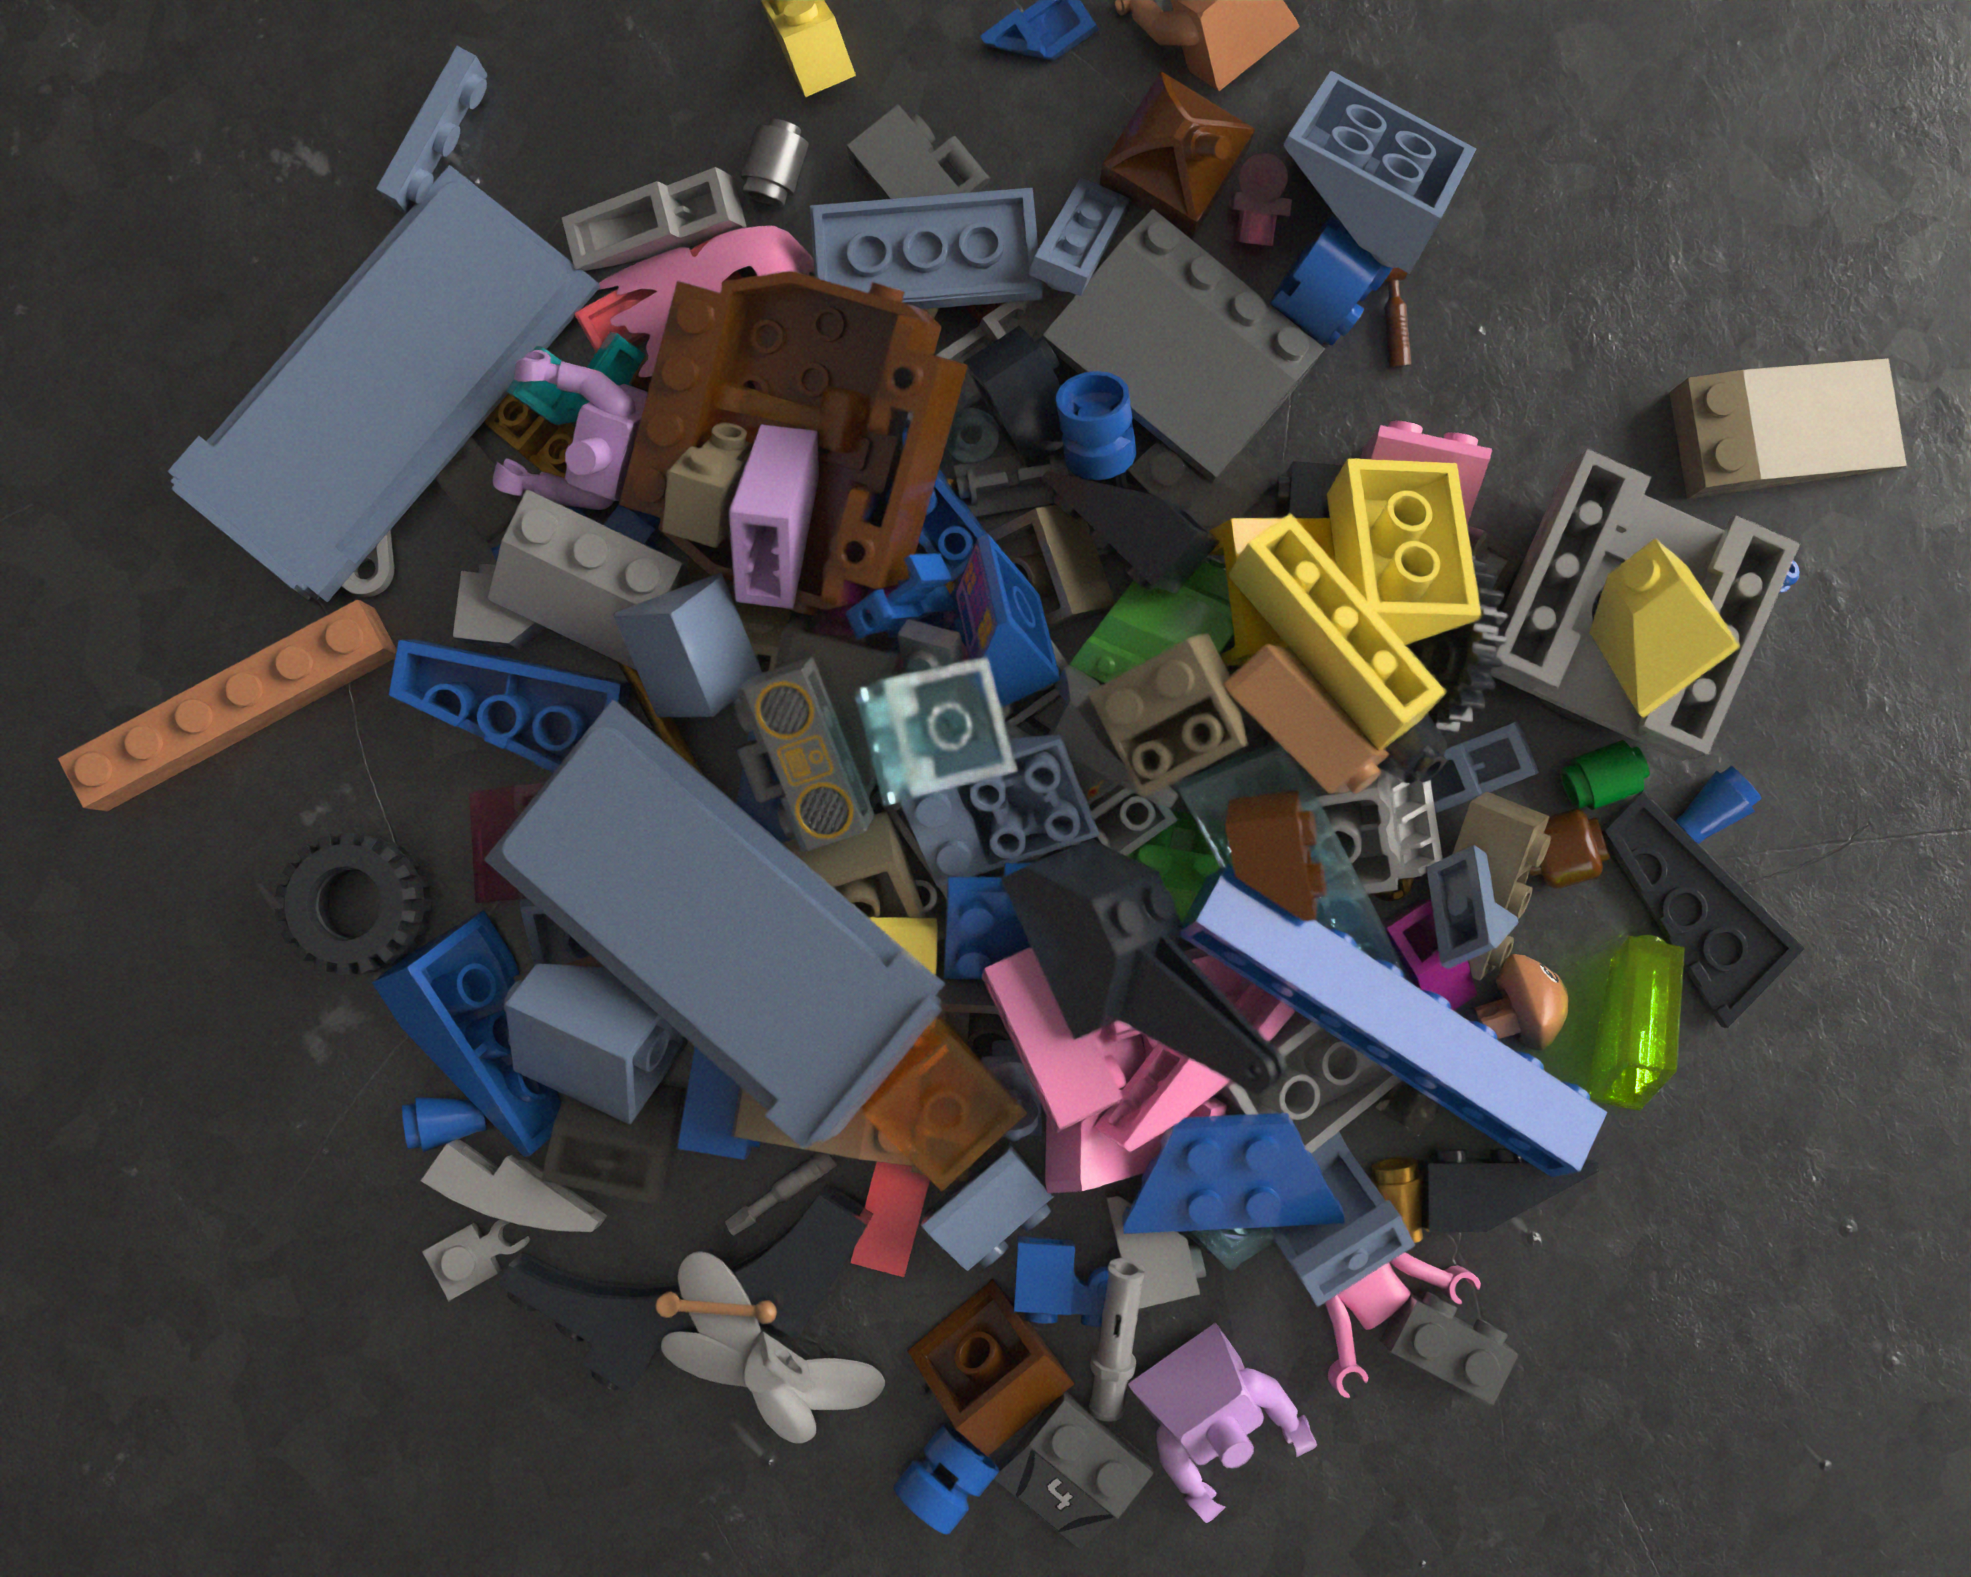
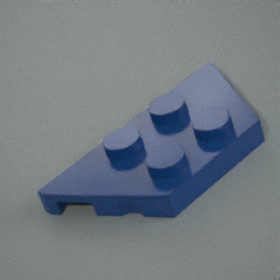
M1288 1113L1183 1118L1165 1131L1160 1141L1161 1150L1156 1157L1150 1160L1141 1178L1142 1186L1131 1208L1126 1207L1122 1214L1124 1234L1344 1223L1341 1203L1331 1192L1322 1176L1320 1167L1311 1152L1303 1144L1300 1133Z

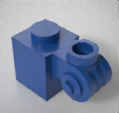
M1018 1236L1014 1312H1025L1024 1320L1035 1323H1057L1058 1315L1081 1314V1324L1101 1327L1109 1266L1103 1265L1095 1268L1090 1273L1088 1280L1085 1281L1078 1278L1074 1273L1075 1245L1073 1239Z

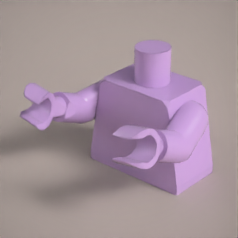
M541 350L531 351L524 358L516 362L514 380H545L557 385L558 389L582 394L590 402L583 405L579 411L573 442L565 453L567 464L565 478L541 472L540 475L530 474L519 463L505 459L503 466L499 462L496 464L493 484L499 491L522 496L523 491L528 489L557 504L594 510L606 509L614 501H620L648 392L626 384L618 386L604 373L563 361L560 365L551 364V357L548 353Z
M1216 1322L1128 1383L1135 1396L1160 1425L1157 1430L1156 1440L1161 1465L1179 1491L1183 1494H1188L1184 1498L1185 1502L1206 1523L1212 1521L1226 1507L1212 1500L1216 1496V1491L1207 1483L1201 1482L1200 1473L1190 1458L1197 1465H1205L1216 1456L1220 1458L1223 1465L1229 1468L1244 1464L1253 1454V1446L1246 1435L1259 1427L1264 1419L1260 1407L1265 1409L1270 1419L1276 1425L1281 1426L1286 1442H1293L1296 1458L1317 1446L1306 1416L1302 1415L1297 1418V1408L1277 1380L1257 1370L1244 1368L1240 1356Z

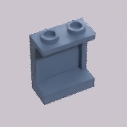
M1337 1132L1311 1154L1320 1167L1322 1176L1334 1197H1337L1341 1203L1344 1223L1265 1227L1317 1307L1415 1246L1400 1214L1390 1200L1386 1201L1348 1149L1340 1132Z

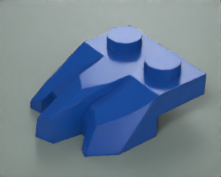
M1004 863V877L1032 863ZM948 877L943 958L944 979H982L984 968L1031 947L1000 879L1002 877Z

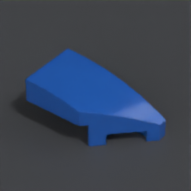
M1039 0L1024 12H1021L1018 8L980 35V37L989 47L1054 61L1100 29L1080 0Z

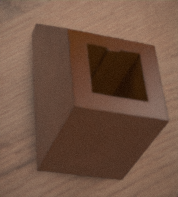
M1299 790L1229 799L1225 827L1236 878L1301 920H1316L1317 900L1319 897L1327 896L1326 878L1322 862L1312 863L1309 846L1317 845L1316 824L1312 810L1302 811Z

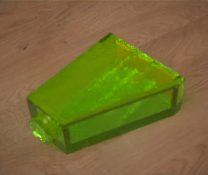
M1651 935L1629 936L1612 957L1586 1088L1591 1097L1590 1101L1640 1111L1677 1072L1685 947L1666 944L1663 939Z

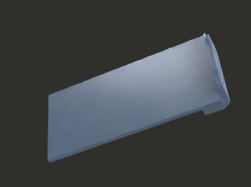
M449 165L432 184L424 201L420 204L416 203L211 437L205 441L198 436L168 470L174 476L171 480L174 486L171 489L306 600L309 601L311 597L317 600L321 597L328 602L508 394L506 391L514 380L516 362L533 351L536 345L547 349L575 317V313L582 309L600 288V285L583 270H575L573 262Z
M612 700L484 859L769 1111L766 1117L802 1149L811 1146L818 1140L823 1142L839 1134L852 1120L858 1109L871 1097L909 1051L920 1034L942 1010L939 1006L942 1000L934 996L943 987L944 982L615 700Z

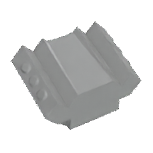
M1293 756L1280 763L1259 759L1238 771L1242 797L1299 790L1302 811H1313L1317 832V845H1310L1309 848L1312 863L1322 862L1327 888V896L1319 897L1317 901L1398 890V879L1422 876L1427 873V866L1443 859L1430 780L1425 783H1421L1418 780L1414 783L1406 784L1378 768L1381 774L1359 793L1353 794L1350 790L1346 793H1329Z

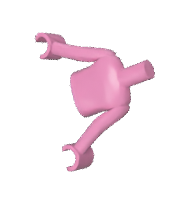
M1404 1252L1326 1301L1325 1304L1333 1324L1339 1359L1330 1366L1328 1371V1380L1331 1386L1343 1397L1349 1398V1394L1342 1387V1381L1346 1374L1355 1372L1365 1383L1368 1382L1367 1373L1356 1364L1351 1321L1345 1305L1353 1312L1363 1328L1368 1330L1384 1322L1402 1307L1410 1297L1411 1292L1396 1275L1391 1264L1412 1277L1440 1287L1442 1293L1457 1304H1462L1461 1299L1455 1293L1457 1282L1466 1278L1469 1284L1479 1290L1481 1285L1479 1278L1460 1266H1451L1443 1271Z

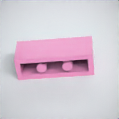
M1032 947L984 968L982 979L1055 1133L1106 1110L1123 1099L1119 1090L1126 1086L1122 1071L1112 1054L1103 1057L1094 1038L1095 1035L1101 1033V1030L1076 1040L1073 1039Z

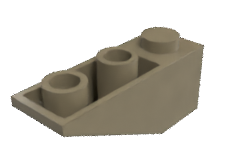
M1485 792L1470 802L1453 854L1472 845L1487 853L1495 903L1517 916V918H1520L1532 894V887L1525 885L1531 867L1540 866L1550 844L1551 836L1544 834L1550 816L1490 792ZM1507 935L1497 948L1469 959L1472 978L1480 981L1495 967L1501 969L1510 955L1514 938Z

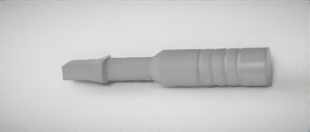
M817 1152L813 1157H810L800 1166L774 1183L770 1192L749 1207L744 1205L725 1221L729 1232L734 1236L756 1223V1218L775 1204L787 1202L804 1190L805 1187H808L818 1178H821L824 1174L835 1168L838 1163L833 1155Z

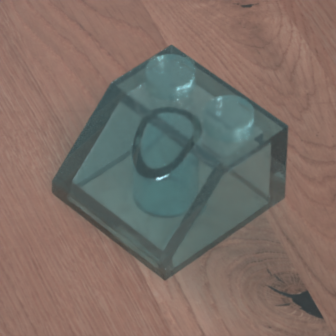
M988 657L881 680L855 691L884 806L1017 772Z

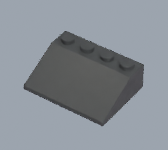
M1154 209L1119 243L1093 274L1082 295H1076L1042 335L1053 352L1079 374L1101 371L1110 372L1121 377L1128 385L1132 418L1212 483L1296 389L1325 350L1318 342Z

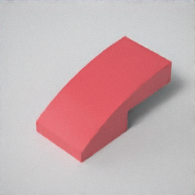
M876 1162L865 1204V1209L873 1213V1216L854 1247L850 1263L901 1277L905 1276L931 1175L912 1172V1166Z

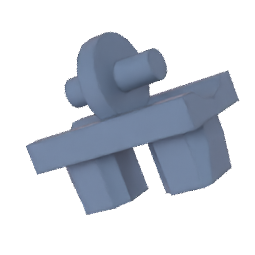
M996 1040L992 1042L993 1056L982 1057L986 1139H995L1003 1136L1011 1141H1018L1026 1135L1042 1136L1041 1102L1012 1040Z

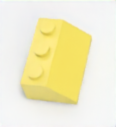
M1347 459L1327 493L1336 567L1404 645L1477 621L1481 616L1457 463Z

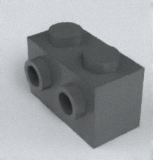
M1426 1292L1423 1300L1410 1294L1409 1299L1393 1314L1380 1341L1391 1353L1494 1405L1519 1355L1504 1343L1508 1334L1479 1318L1471 1326L1454 1317L1458 1308L1430 1292Z

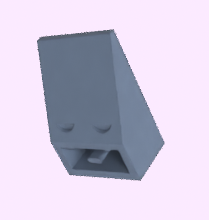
M1061 735L952 743L899 761L896 793L937 887L948 884V877H971L1002 867L1004 863H1015L1099 836V831Z

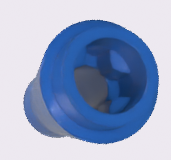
M1729 766L1722 773L1717 770L1688 808L1675 822L1697 844H1700L1711 835L1754 813L1755 811L1752 806L1762 798L1737 769Z
M415 1097V1103L402 1105L403 1125L408 1149L422 1147L424 1153L473 1133L487 1131L486 1116L470 1099Z

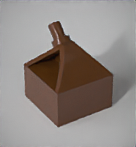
M1160 72L1103 162L1100 185L1131 198L1129 203L1147 214L1152 209L1156 210L1192 240L1248 152L1255 128L1165 73Z

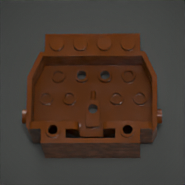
M791 270L724 281L721 292L677 281L619 505L660 517L658 529L662 532L668 471L690 446L701 448L712 436V428L718 424L729 423L742 427L747 433L746 442L753 445L761 425L817 431L818 440L823 433L828 432L834 438V448L828 454H824L818 447L819 479L795 603L793 608L787 609L815 616L818 608L828 610L859 603L866 598L869 587L878 589L896 586L899 580L908 579L909 577L908 573L910 571L904 559L909 555H915L968 365L934 355L941 326L926 310L902 303L905 291L871 282L869 292L867 293ZM756 381L762 387V396L757 402L752 403L747 397V388L752 382ZM912 412L913 417L905 445L903 446V431L908 413ZM893 485L882 526H880L878 521L885 496ZM731 530L717 548L662 532L708 574L715 575L722 572L724 579L734 582Z

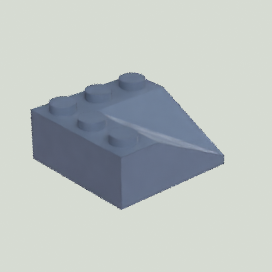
M1330 71L1283 145L1357 244L1371 252L1372 256L1379 263L1391 268L1398 267L1409 274L1440 222L1476 151V148L1333 71Z

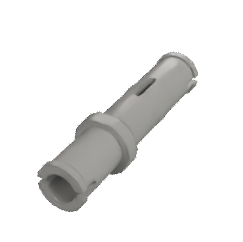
M1128 1258L1115 1259L1109 1263V1276L1102 1312L1099 1346L1091 1355L1090 1369L1094 1374L1089 1412L1092 1416L1102 1421H1117L1123 1417L1127 1383L1133 1377L1136 1368V1358L1132 1354L1145 1268L1141 1263Z

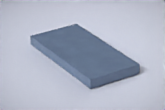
M1033 188L810 206L815 278L867 293L869 292L871 282L905 291L902 303L920 309L1042 299L1041 280L1028 275L1034 256L1038 251Z

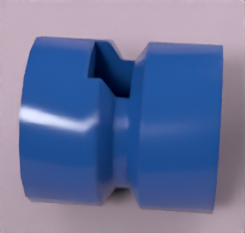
M1101 371L1081 373L1068 379L1059 388L1056 395L1060 429L1063 432L1062 442L1066 466L1073 474L1092 480L1108 479L1125 472L1133 464L1137 454L1128 385L1121 377L1110 372Z
M943 1423L924 1446L926 1459L923 1462L913 1460L894 1483L893 1489L902 1502L920 1519L935 1530L949 1535L969 1510L968 1496L980 1497L999 1473V1468L990 1456L982 1453L955 1427L948 1423ZM943 1465L959 1478L956 1483L940 1471Z

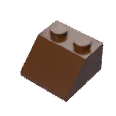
M994 1280L989 1282L907 1350L955 1428L986 1456H989L1074 1385V1382L1033 1326L1024 1320V1315L1021 1312H1014V1303Z

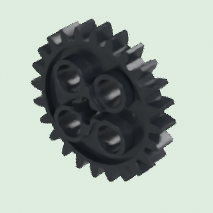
M1473 555L1472 561L1481 611L1479 619L1405 645L1445 691L1441 698L1427 712L1443 737H1445L1446 732L1458 733L1460 723L1471 724L1473 722L1472 707L1479 709L1485 707L1482 690L1484 688L1494 689L1495 687L1490 672L1492 667H1502L1503 663L1495 655L1496 647L1506 643L1507 637L1498 634V626L1506 620L1507 613L1496 611L1497 606L1504 597L1503 592L1493 590L1497 576L1496 574L1486 573L1488 564L1483 561H1477L1476 556Z

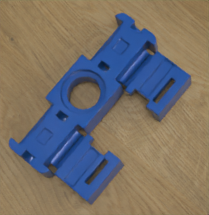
M940 554L907 556L904 561L910 571L908 573L909 579L899 580V587L891 592L888 598L883 589L876 590L845 613L857 640H860L867 634L887 632L889 638L898 637V633L908 619L939 628L948 627L950 631L957 632L954 620L960 616L955 598L956 589L950 594L947 587L944 586L952 580V577Z

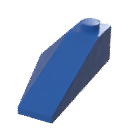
M483 910L413 951L371 983L409 1037L511 1144L526 1157L532 1155L564 1127L567 1122L556 1090L513 1070L504 1002L509 990L515 984L514 977L520 974L513 954Z

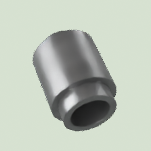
M770 119L768 125L756 126L741 174V178L745 181L742 190L744 195L758 202L777 207L784 206L786 197L793 195L808 148V142L800 137L801 129L798 126L780 119Z

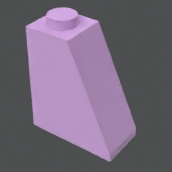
M768 425L760 426L730 509L736 602L793 608L819 479L817 431Z

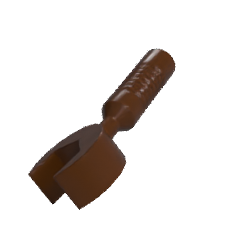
M1398 267L1393 268L1384 281L1388 282L1389 299L1384 306L1390 368L1411 365L1407 308L1399 292V281H1403L1406 278L1407 272Z

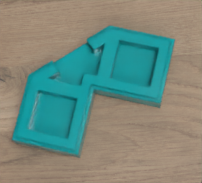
M610 331L587 368L604 373L618 386L622 384L632 386L629 384V381L646 354L618 333ZM537 345L534 350L548 353L551 357V364H561L562 361L545 348ZM513 380L506 391L554 425L577 421L582 406L590 402L582 394L558 389L557 385L545 380Z

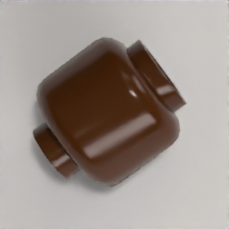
M1572 809L1550 816L1544 834L1551 836L1547 853L1539 867H1531L1530 874L1532 877L1542 874L1546 883L1554 889L1565 888L1599 877L1603 869L1602 862L1610 860V856L1597 817L1588 819L1586 814L1579 809Z

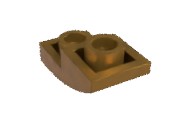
M507 394L483 423L540 471L565 478L567 470L565 453L573 442L575 427L570 423L551 424L513 396Z

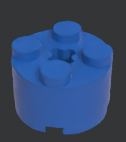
M1334 213L1330 215L1318 230L1321 235L1317 241H1313L1310 245L1307 244L1275 290L1273 294L1275 297L1268 302L1320 345L1326 342L1330 346L1341 335L1344 337L1361 316L1364 308L1357 304L1358 300L1362 302L1372 289L1376 291L1393 269L1379 263L1372 256L1371 252L1361 248Z

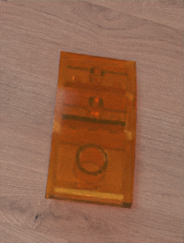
M939 1014L920 1034L913 1046L871 1097L861 1106L863 1114L941 1191L1027 1114L1021 1104Z

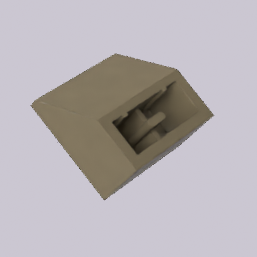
M1209 634L1186 639L1088 693L1141 798L1246 745L1239 703L1223 685L1230 678V675Z

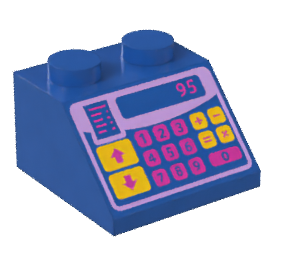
M988 533L977 538L955 591L960 617L954 620L957 633L961 635L962 643L967 648L969 660L965 661L964 664L966 676L970 684L978 693L984 691L999 708H1002L1059 681L1060 675L1040 594Z

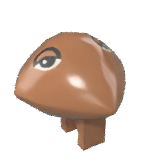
M1512 954L1506 959L1496 978L1498 990H1500L1503 999L1474 1007L1479 1023L1495 1031L1498 1036L1497 1039L1512 1036L1533 1050H1543L1553 1043L1567 1017V989L1559 976L1542 963L1525 955Z

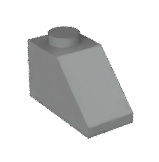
M1116 1190L1105 1192L1120 1258L1135 1260L1145 1268L1138 1309L1199 1295L1197 1279L1206 1277L1199 1245L1197 1243L1188 1245L1187 1238L1182 1231L1124 1234L1122 1214L1126 1207L1131 1208L1134 1201Z

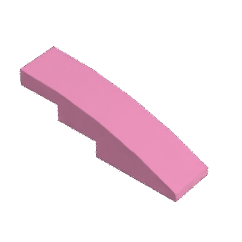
M1252 982L1234 1005L1248 1022L1269 1042L1295 1012L1294 1009ZM1158 1043L1121 1091L1123 1099L1118 1104L1108 1108L1094 1127L1131 1152L1181 1121L1223 1088L1229 1080Z

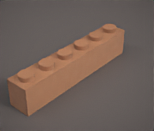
M357 599L59 757L58 760L82 807L109 811L395 659L397 650L375 608Z

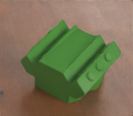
M1207 557L1177 593L1157 587L1150 592L1133 581L1093 635L1085 642L1069 666L1071 665L1085 674L1107 683L1186 639L1204 634H1209L1220 655L1234 636L1224 562Z

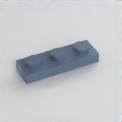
M456 46L376 188L390 206L405 214L409 212L415 203L420 204L424 201L433 184L434 177L432 172L441 156H448L455 148L460 136L459 125L469 108L474 109L478 106L486 90L487 81L485 78L487 73L477 56L459 46Z
M1080 178L1035 254L1028 275L1044 281L1055 290L1069 291L1081 296L1121 224L1131 198Z

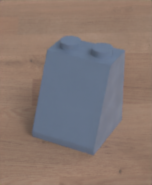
M536 964L523 982L517 981L511 987L504 1002V1011L507 1015L509 1030L508 1043L511 1046L513 1070L629 1125L688 1043V1040L607 968Z

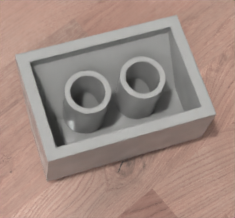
M527 489L502 539L487 599L636 670L615 621L614 613L683 587L690 572L683 563Z

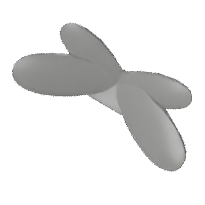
M694 1252L682 1261L678 1272V1282L683 1300L751 1305L737 1278L717 1257L705 1252ZM689 1312L699 1333L672 1332L667 1334L661 1343V1349L665 1357L678 1368L713 1382L748 1387L752 1391L756 1405L765 1422L780 1437L792 1443L807 1442L816 1434V1423L811 1410H848L859 1408L874 1401L885 1386L882 1374L875 1367L863 1362L832 1358L802 1359L765 1332H761L758 1320L755 1317Z

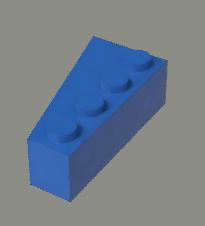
M417 639L398 641L389 696L455 727H461L484 738L486 742L501 749L514 752L535 762V765L554 773L612 700L617 701L627 709L631 687L627 681Z

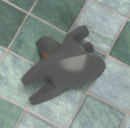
M1071 665L1066 666L1060 674V680L1054 683L1066 704L1051 729L1030 717L1024 720L1019 728L1012 726L1007 731L1004 739L1061 735L1088 806L1119 784L1140 795L1088 695L1089 692L1103 684ZM1185 776L1145 798L1170 808L1179 796L1172 788L1186 794L1193 780Z

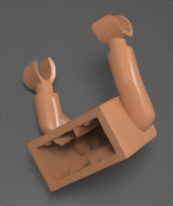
M1116 0L1115 2L1118 14L1125 15L1131 11L1133 13V20L1157 44L1182 46L1189 71L1218 91L1299 28L1296 18L1283 0H1171L1173 11L1166 12L1153 0Z

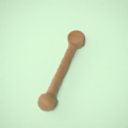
M672 1292L662 1294L656 1303V1310L663 1317H672L678 1311L755 1317L759 1322L766 1324L772 1322L777 1314L775 1305L769 1301H761L756 1306L680 1300Z

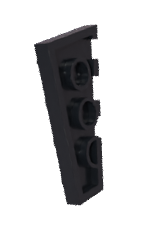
M1644 791L1637 793L1602 829L1604 839L1721 1027L1728 1028L1805 949Z

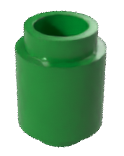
M1619 740L1571 759V765L1560 769L1563 788L1575 809L1588 807L1590 810H1595L1642 792L1644 790V779L1650 776L1649 766L1641 749L1638 746L1631 748L1625 740Z

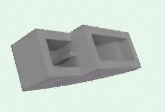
M716 167L670 185L656 181L562 217L575 270L581 269L583 271L647 259L675 248H688L704 243L717 235L732 230L747 228L734 176Z
M460 1139L445 1145L421 1179V1182L457 1203L484 1215L522 1226L555 1231L592 1232L607 1217L606 1214L518 1152L507 1156L502 1164L497 1166Z

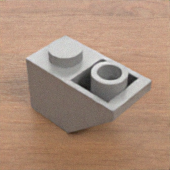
M479 564L478 573L461 571L453 638L464 644L519 650L546 629V627L487 599L496 565Z

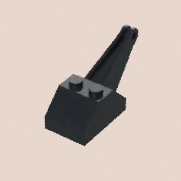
M1090 839L1000 878L1074 1040L1098 1031L1118 1020L1226 1078L1250 1093H1262L1284 1078L1286 1062L1281 1052L1248 1022L1177 946L1182 922L1176 912L1174 899L1165 888L1158 871L1094 839Z

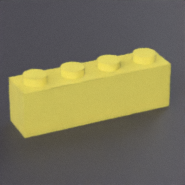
M1289 514L1248 542L1228 576L1378 751L1382 750L1417 724L1445 691L1295 518Z

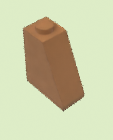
M1266 645L1223 684L1229 693L1329 793H1346L1350 790L1353 794H1357L1369 786L1381 774L1377 765L1389 756L1384 748L1378 751L1291 648Z

